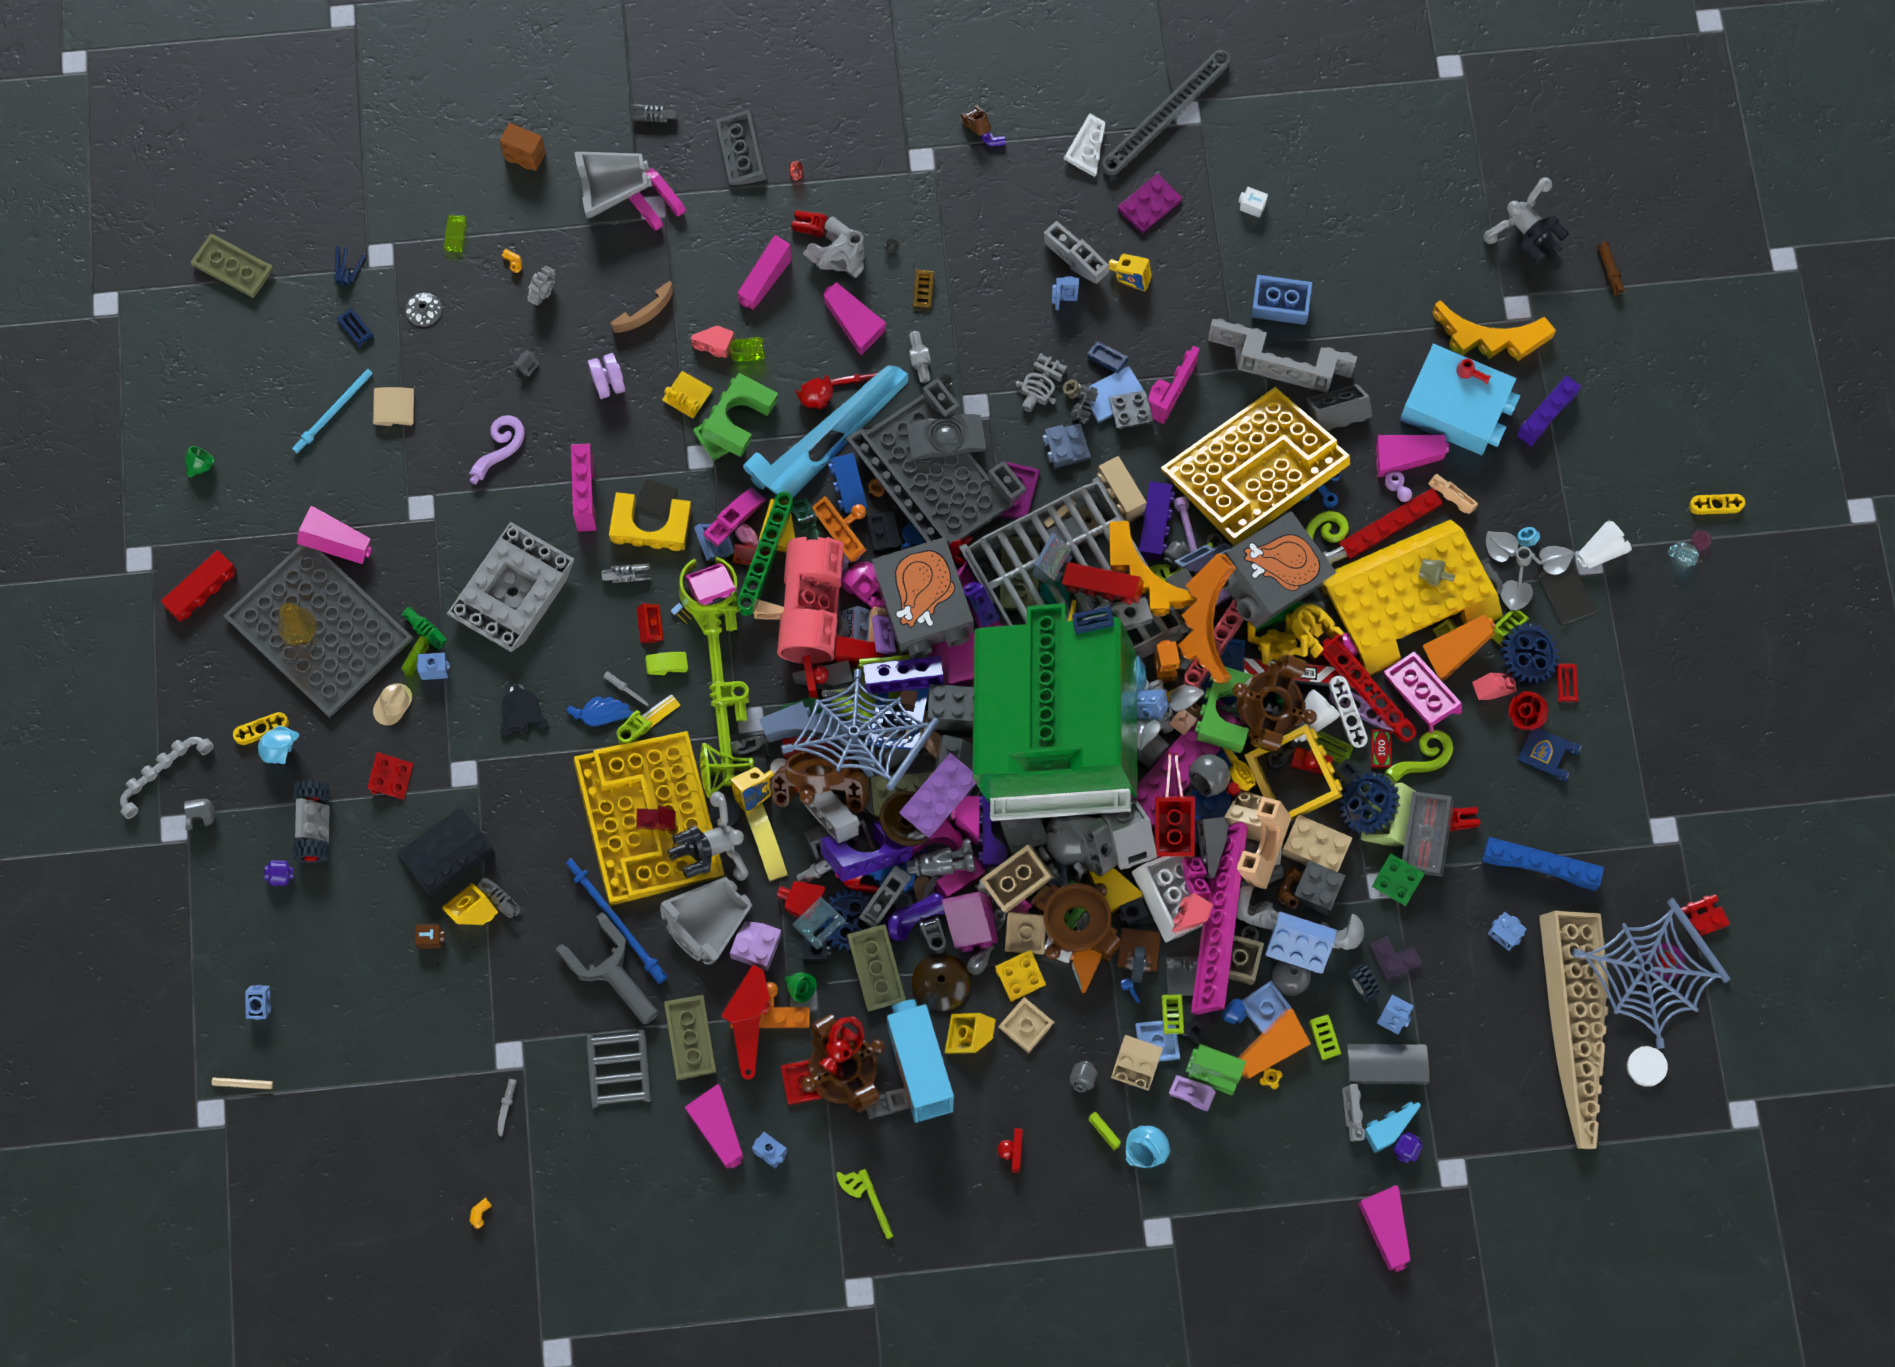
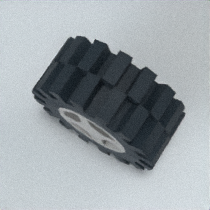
M1361 963L1348 972L1353 987L1356 988L1357 993L1360 994L1364 1001L1369 1002L1381 994L1382 990L1380 985H1378L1379 982L1366 965Z

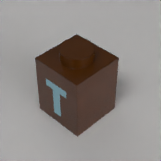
M439 924L415 925V945L418 949L442 948V942H445V930H442Z

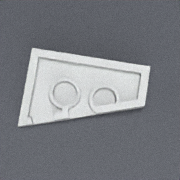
M1089 114L1064 157V160L1094 177L1097 173L1105 122Z

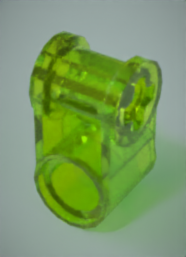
M762 337L733 340L730 343V357L736 362L763 360L766 357V354L763 352L764 339ZM737 348L742 349L741 352H735L734 350Z

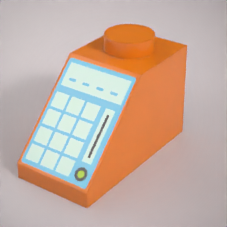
M1092 949L1083 952H1073L1070 958L1073 960L1072 969L1082 993H1086L1102 957L1101 953Z

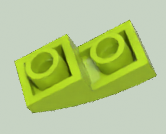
M666 652L645 657L648 675H666L667 672H686L688 670L686 652Z

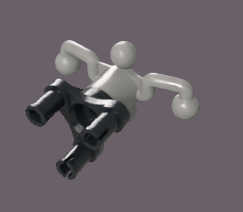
M1546 177L1540 179L1528 196L1527 202L1511 201L1507 206L1509 220L1502 221L1486 231L1484 234L1485 242L1488 244L1495 243L1498 239L1497 233L1515 225L1525 235L1521 250L1524 253H1528L1537 264L1546 255L1536 245H1544L1553 256L1558 254L1554 247L1561 252L1563 248L1552 238L1551 231L1560 241H1563L1570 233L1559 223L1560 220L1555 215L1542 219L1532 208L1540 192H1547L1552 188V181Z
M714 792L710 797V802L714 807H719L720 818L717 821L718 827L703 833L693 825L683 832L673 834L672 840L676 847L667 849V854H671L668 855L671 861L685 855L691 856L696 860V863L682 867L684 877L689 879L700 873L706 874L710 872L712 856L726 851L727 855L733 858L737 866L733 871V876L735 879L743 881L748 876V870L739 853L734 850V847L743 842L744 835L740 830H733L731 826L726 825L728 823V812L725 796L721 792Z

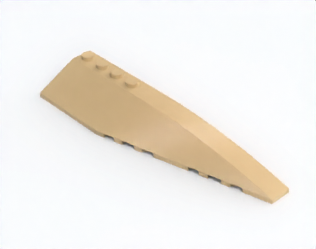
M1553 911L1539 917L1558 1069L1578 1149H1596L1598 1134L1596 1116L1600 1110L1598 1094H1601L1602 1086L1599 1085V1080L1603 1074L1605 1050L1603 1035L1606 1034L1604 1020L1608 1014L1606 998L1609 997L1600 979L1585 957L1583 959L1573 957L1572 952L1574 949L1587 953L1604 946L1601 914ZM1605 949L1592 955L1603 956L1605 955ZM1590 959L1609 990L1608 976L1597 960ZM1601 961L1607 969L1606 962Z

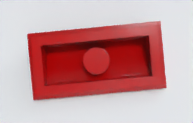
M642 603L637 607L640 643L663 641L660 605Z

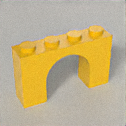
M616 492L609 531L610 541L620 545L631 543L637 547H642L643 545H648L655 549L664 547L673 551L686 549L692 511L691 501L672 499L670 515L666 525L660 530L646 532L636 527L633 522L636 506L635 495Z

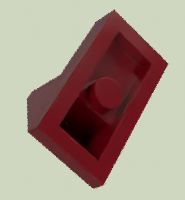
M658 805L657 809L637 808L636 829L675 831L676 811Z

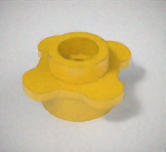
M1270 1067L1263 1070L1264 1075L1260 1079V1084L1277 1089L1282 1072Z

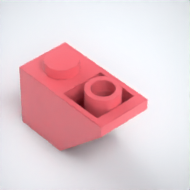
M714 326L691 337L692 346L695 349L708 351L713 356L719 358H727L735 340L733 331L720 326Z
M1489 673L1472 682L1478 700H1491L1517 692L1516 682L1514 678L1512 679L1511 674Z
M1195 893L1184 897L1179 905L1181 909L1173 920L1174 927L1172 931L1174 933L1198 927L1206 922L1213 904Z

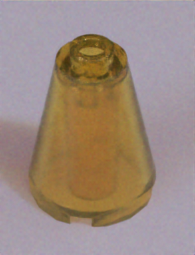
M285 603L279 610L278 632L287 643L293 645L306 643L316 632V620L310 611L294 603Z

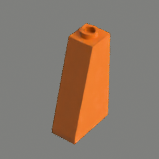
M1484 614L1423 645L1441 681L1446 680L1495 635L1493 629L1496 626L1491 617L1487 618Z
M1287 1008L1238 1057L1246 1061L1241 1076L1244 1075L1245 1078H1251L1311 1044L1293 1009Z

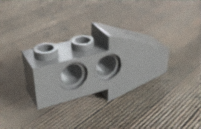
M1056 221L1044 231V244L1067 262L1072 271L1095 284L1109 273V265L1083 239L1080 241L1059 222Z
M1146 597L1140 598L1139 604L1132 603V605L1117 602L1111 605L1113 617L1121 619L1126 631L1151 624L1153 617ZM1104 601L1096 609L1108 606L1107 601ZM1132 611L1134 616L1127 617L1124 612ZM1108 613L1101 614V615H1097V616H1092V617H1088V618H1084V619H1082V620L1089 619V618H1093V617L1105 616V615H1108Z

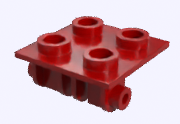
M376 752L367 789L373 794H378L379 792L404 800L413 763Z

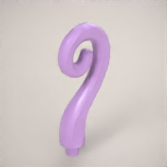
M509 415L501 416L492 423L490 432L496 442L505 443L512 437L510 431L499 434L498 430L503 425L512 426L515 430V436L506 447L481 457L473 465L470 471L472 476L470 479L471 483L477 484L478 480H483L492 465L511 456L522 445L525 429L518 418Z

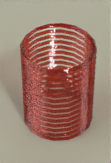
M792 161L789 165L790 177L795 181L801 180L803 178V165L800 161Z

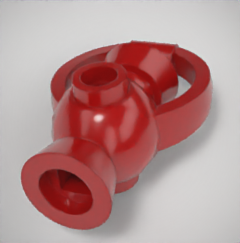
M854 1016L844 1017L832 1026L829 1033V1042L826 1044L828 1057L819 1063L821 1067L836 1074L837 1062L849 1059L851 1055L860 1049L864 1040L862 1022ZM849 1022L858 1030V1034L843 1025ZM840 1030L841 1036L840 1038H837L838 1032ZM856 1039L854 1044L850 1047L849 1042L854 1041Z

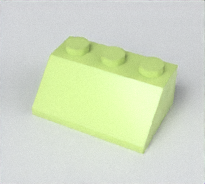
M1395 783L1394 787L1399 790L1396 794L1400 796V799L1396 800L1400 806L1395 807L1398 814H1392L1395 820H1388L1389 827L1382 825L1383 831L1376 828V834L1369 831V834L1366 835L1362 832L1361 840L1386 846H1404L1412 793L1416 791L1403 783ZM1368 800V805L1376 809L1378 812L1382 811L1381 808H1379L1378 806H1376Z

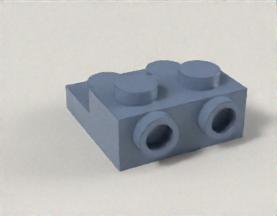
M1081 423L1067 427L1060 425L1045 429L1042 440L1044 446H1048V460L1050 463L1053 462L1054 468L1090 460L1091 456Z

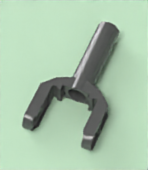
M602 912L596 919L600 923V928L617 947L611 950L613 953L611 957L597 968L591 965L587 971L568 947L561 944L556 948V951L579 980L608 981L642 1024H648L657 1017L659 1012L623 969L626 940Z

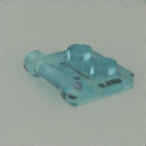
M820 897L793 923V926L816 949H819L822 943L839 926H843L846 923V920ZM832 917L834 921L820 935L815 937L813 933Z

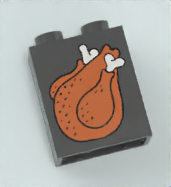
M1291 511L1224 553L1236 567V570L1227 579L1222 589L1228 590L1235 599L1240 616L1244 620L1250 621L1255 628H1258L1319 589L1337 572Z
M945 537L872 559L873 574L900 655L909 653L911 658H919L933 651L931 645L946 641L948 647H954L964 644L969 640L968 634L974 632V621Z

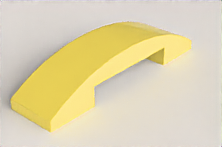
M760 804L746 814L770 882L785 877L788 874L763 804Z

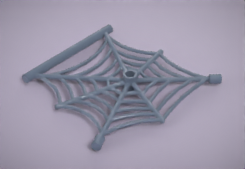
M856 669L854 670L855 682L848 689L831 698L817 699L815 701L816 704L811 717L794 745L781 746L782 753H788L795 749L818 755L836 766V771L848 767L873 771L888 779L889 783L886 788L893 791L939 724V720L933 718L930 723H924L912 717L901 705L900 701L902 698L900 697L897 699H884L874 696L859 683L862 678V670ZM855 687L852 696L836 703L823 704L843 696ZM859 687L873 699L892 703L889 705L872 704L859 695ZM854 698V702L834 709L827 708L843 704ZM858 698L871 707L883 708V710L877 712L866 709L858 703ZM898 704L902 712L918 724L909 725L895 713L893 707ZM819 705L823 710L813 732L805 743L798 744L811 725ZM853 706V711L836 715L833 713ZM859 707L865 712L875 714V716L872 718L862 716L857 713V709ZM890 710L895 718L904 726L896 727L888 720L885 713ZM826 712L830 715V719L822 738L810 741L820 726ZM853 714V719L843 722L839 719V717ZM857 716L860 717L861 719L868 720V721H867V722L860 721V720L857 719ZM882 716L891 728H884L877 719ZM834 719L838 723L836 731L832 737L825 738ZM875 722L880 729L872 730L870 724ZM856 723L862 724V726L857 727ZM840 725L848 732V734L836 736ZM926 728L896 773L891 777L889 775V765L896 747L914 731ZM910 730L893 746L889 753L885 770L882 766V754L886 744L899 731ZM886 732H893L883 743L878 761L873 755L875 744ZM880 733L873 741L869 751L867 748L868 740L872 734ZM868 735L865 743L860 740L859 736ZM831 741H841L846 744V747L842 749ZM828 743L836 747L843 754L840 756L835 751L817 744ZM812 746L826 750L839 758L840 761L837 764L829 757L803 747ZM850 747H856V748L863 749L864 751H860V750H849V749H850ZM847 753H860L868 755L870 759L855 756L846 757ZM844 760H861L875 764L880 771L864 765L842 764Z
M1674 898L1667 901L1671 908L1670 911L1657 922L1636 928L1627 927L1623 923L1621 932L1608 944L1587 953L1574 949L1572 952L1573 957L1581 959L1585 957L1593 968L1610 999L1615 1014L1621 1013L1638 1019L1656 1034L1657 1049L1665 1048L1664 1040L1661 1038L1660 1033L1665 1023L1673 1015L1687 1010L1698 1012L1699 1009L1696 1006L1703 989L1716 978H1721L1724 983L1731 979ZM1673 913L1678 917L1717 973H1711L1701 967L1683 949L1673 926ZM1664 921L1661 930L1652 935L1632 937L1629 932L1649 929ZM1669 921L1673 936L1680 950L1691 963L1703 972L1690 970L1676 956L1668 940L1667 926ZM1624 932L1628 937L1626 941L1613 952L1603 956L1592 955L1609 947ZM1663 934L1671 954L1685 970L1677 969L1666 958L1660 942ZM1657 936L1655 942L1647 945H1636L1634 940H1645ZM1630 942L1631 947L1619 959L1607 958L1619 952ZM1650 946H1653L1652 949L1647 952L1640 953L1638 950L1640 948H1648ZM1657 947H1659L1660 954L1666 964L1671 968H1664L1656 954ZM1634 950L1636 956L1630 962L1621 961ZM1649 954L1646 962H1644L1642 956ZM1653 955L1659 967H1653L1651 963ZM1590 959L1597 960L1608 976L1620 1001L1617 1007L1603 978ZM1638 959L1640 964H1634V962ZM1601 961L1612 963L1617 970L1626 991L1623 998H1621L1615 982ZM1616 964L1623 965L1628 972L1632 982L1629 989ZM1628 967L1637 968L1639 974L1635 980ZM1653 971L1661 972L1660 977L1656 975ZM1664 972L1673 973L1668 983L1663 980ZM1649 974L1656 979L1652 983H1650ZM1684 974L1679 981L1677 989L1672 988L1670 985L1675 975ZM1643 975L1645 976L1646 983L1639 981ZM1688 975H1696L1685 997L1679 993L1682 982ZM1701 976L1711 977L1701 986L1693 1005L1687 1000L1693 985ZM1657 983H1661V984H1662L1661 986L1656 987V988L1652 991L1651 987H1652L1654 984H1657ZM1637 984H1641L1647 987L1648 994L1641 991H1633ZM1666 987L1670 992L1662 995L1654 1003L1653 994ZM1630 994H1640L1648 997L1650 1004L1628 997ZM1671 995L1679 998V1000H1672L1666 1003L1656 1014L1655 1007L1662 999ZM1625 1001H1630L1651 1008L1652 1014L1644 1009L1624 1003ZM1682 1002L1689 1006L1670 1013L1659 1028L1658 1017L1667 1006ZM1621 1007L1635 1009L1653 1019L1655 1029L1639 1016L1620 1010Z

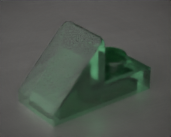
M804 498L793 502L792 513L796 519L799 531L816 526L817 516L808 499Z

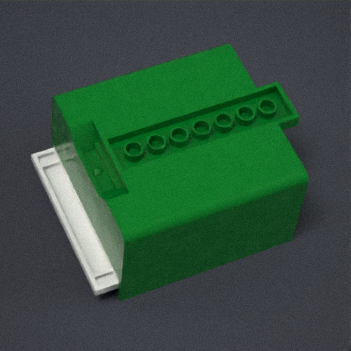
M1066 604L1027 606V624L986 627L974 630L973 779L990 805V819L992 821L1131 812V794L1133 798H1138L1137 660L1134 647L1120 618L1113 617L1115 626L1076 634L1073 621H1068V608Z

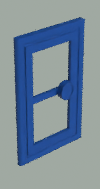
M929 687L907 690L917 691L918 693L914 713L912 711L906 712L923 722ZM889 692L878 693L877 696L888 699ZM876 700V705L887 704V702ZM875 708V709H874V711H877V712H880V711L883 710V708ZM891 711L885 713V715H893ZM895 711L898 716L903 717L905 722H912L911 725L918 724L908 718L903 712ZM881 716L877 721L882 725L884 718ZM875 722L871 723L872 730L880 729ZM921 728L911 733L908 739H903L896 748L911 750L920 738ZM880 733L872 734V736L868 740L869 746L872 745L873 741ZM880 737L875 746L882 747L888 737ZM891 738L885 747L893 748L899 739Z

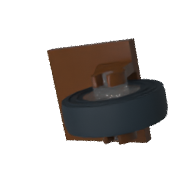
M1122 928L1117 967L1131 969L1132 982H1141L1143 971H1157L1161 933Z

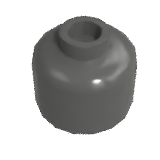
M1173 541L1163 554L1164 563L1170 565L1171 569L1180 568L1174 561L1189 554L1190 547L1183 541L1181 543Z
M1080 1061L1073 1066L1069 1082L1078 1092L1091 1090L1095 1085L1098 1072L1092 1063Z

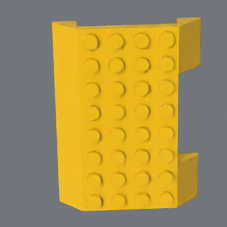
M1451 519L1335 569L1337 573L1320 587L1324 595H1329L1360 654L1359 663L1367 670L1370 676L1393 666L1401 660L1396 642L1397 639L1461 611L1460 617L1464 624L1484 614L1487 618L1491 617L1493 621L1503 617L1498 594L1463 529ZM1423 560H1441L1445 562L1444 572L1454 574V581L1450 582L1441 579L1438 586H1432L1426 580L1418 578Z

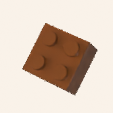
M509 123L499 140L503 156L508 162H516L525 169L537 171L546 154L541 135Z

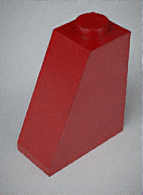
M836 636V663L848 660L850 667H857L859 659L886 657V654L876 652L875 642Z

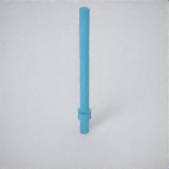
M367 369L308 432L305 431L302 434L301 439L292 450L298 454L306 444H310L317 432L373 373Z

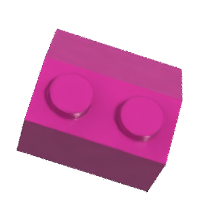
M965 796L951 813V819H955V826L967 838H970L974 845H978L979 796Z

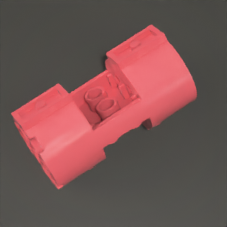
M807 537L792 539L787 543L784 583L786 584L784 613L780 617L777 654L781 658L804 664L803 656L810 655L812 664H825L835 659L838 598L844 556L843 542L829 537H818V540H807Z

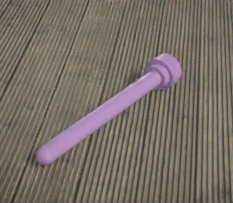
M1179 497L1173 502L1175 509L1181 514L1191 553L1197 550L1187 511L1190 504L1187 497Z

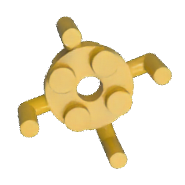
M1286 614V630L1284 633L1271 629L1261 638L1255 636V627L1250 621L1248 622V642L1258 645V649L1262 654L1263 664H1268L1272 659L1277 660L1281 655L1288 654L1303 657L1308 655L1307 635L1301 636L1300 648L1297 647L1296 636L1293 634L1290 626L1292 614Z

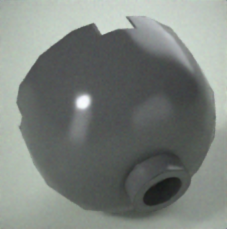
M1279 960L1272 970L1271 980L1280 993L1286 996H1296L1307 989L1311 981V971Z

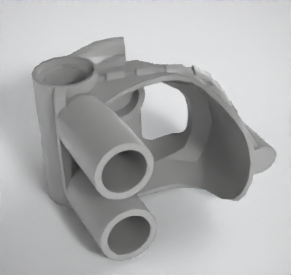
M832 216L827 220L824 228L828 230L826 238L833 243L828 247H820L810 243L803 252V255L813 263H816L819 269L846 271L847 274L856 278L864 269L865 249L863 235L859 231L849 229Z

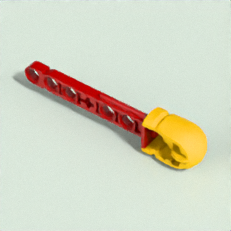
M1304 604L1295 609L1291 615L1290 626L1298 640L1301 642V636L1307 635L1308 648H1310V653L1313 657L1316 658L1322 654L1336 671L1347 680L1351 688L1360 694L1382 721L1393 729L1392 732L1402 742L1411 741L1416 735L1415 727L1407 718L1404 719L1403 713L1339 640L1344 632L1339 627H1335V622L1329 615L1315 604ZM1324 630L1326 631V634L1330 636L1332 639H1325L1322 642V647L1319 644V641L1315 639L1313 636L1318 638L1321 634L1324 633ZM1339 656L1346 657V665H1342L1338 662ZM1352 670L1359 672V679L1351 677L1350 673ZM1370 686L1372 689L1366 692L1364 689ZM1377 693L1378 695L1372 700L1371 697ZM1382 699L1386 704L1385 708H1379L1376 705V700ZM1389 714H1396L1398 716V722H1391L1389 720ZM1403 728H1408L1411 731L1410 737L1403 736Z

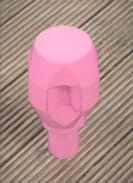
M742 524L735 531L737 538L742 544L758 546L757 535L747 524Z

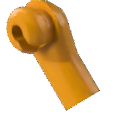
M505 249L502 257L510 261V270L512 272H519L522 269L521 257Z
M486 1198L471 1210L470 1223L475 1228L483 1226L482 1213L492 1206Z

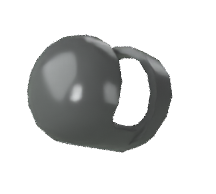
M209 799L184 801L186 830L193 829V822L195 820L203 819L205 826H209L214 822L215 808Z

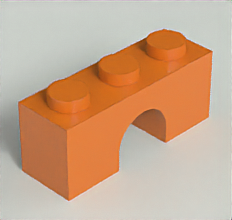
M1164 640L1156 645L1153 667L1156 680L1162 679L1163 683L1176 681V669H1179L1180 666L1176 641Z

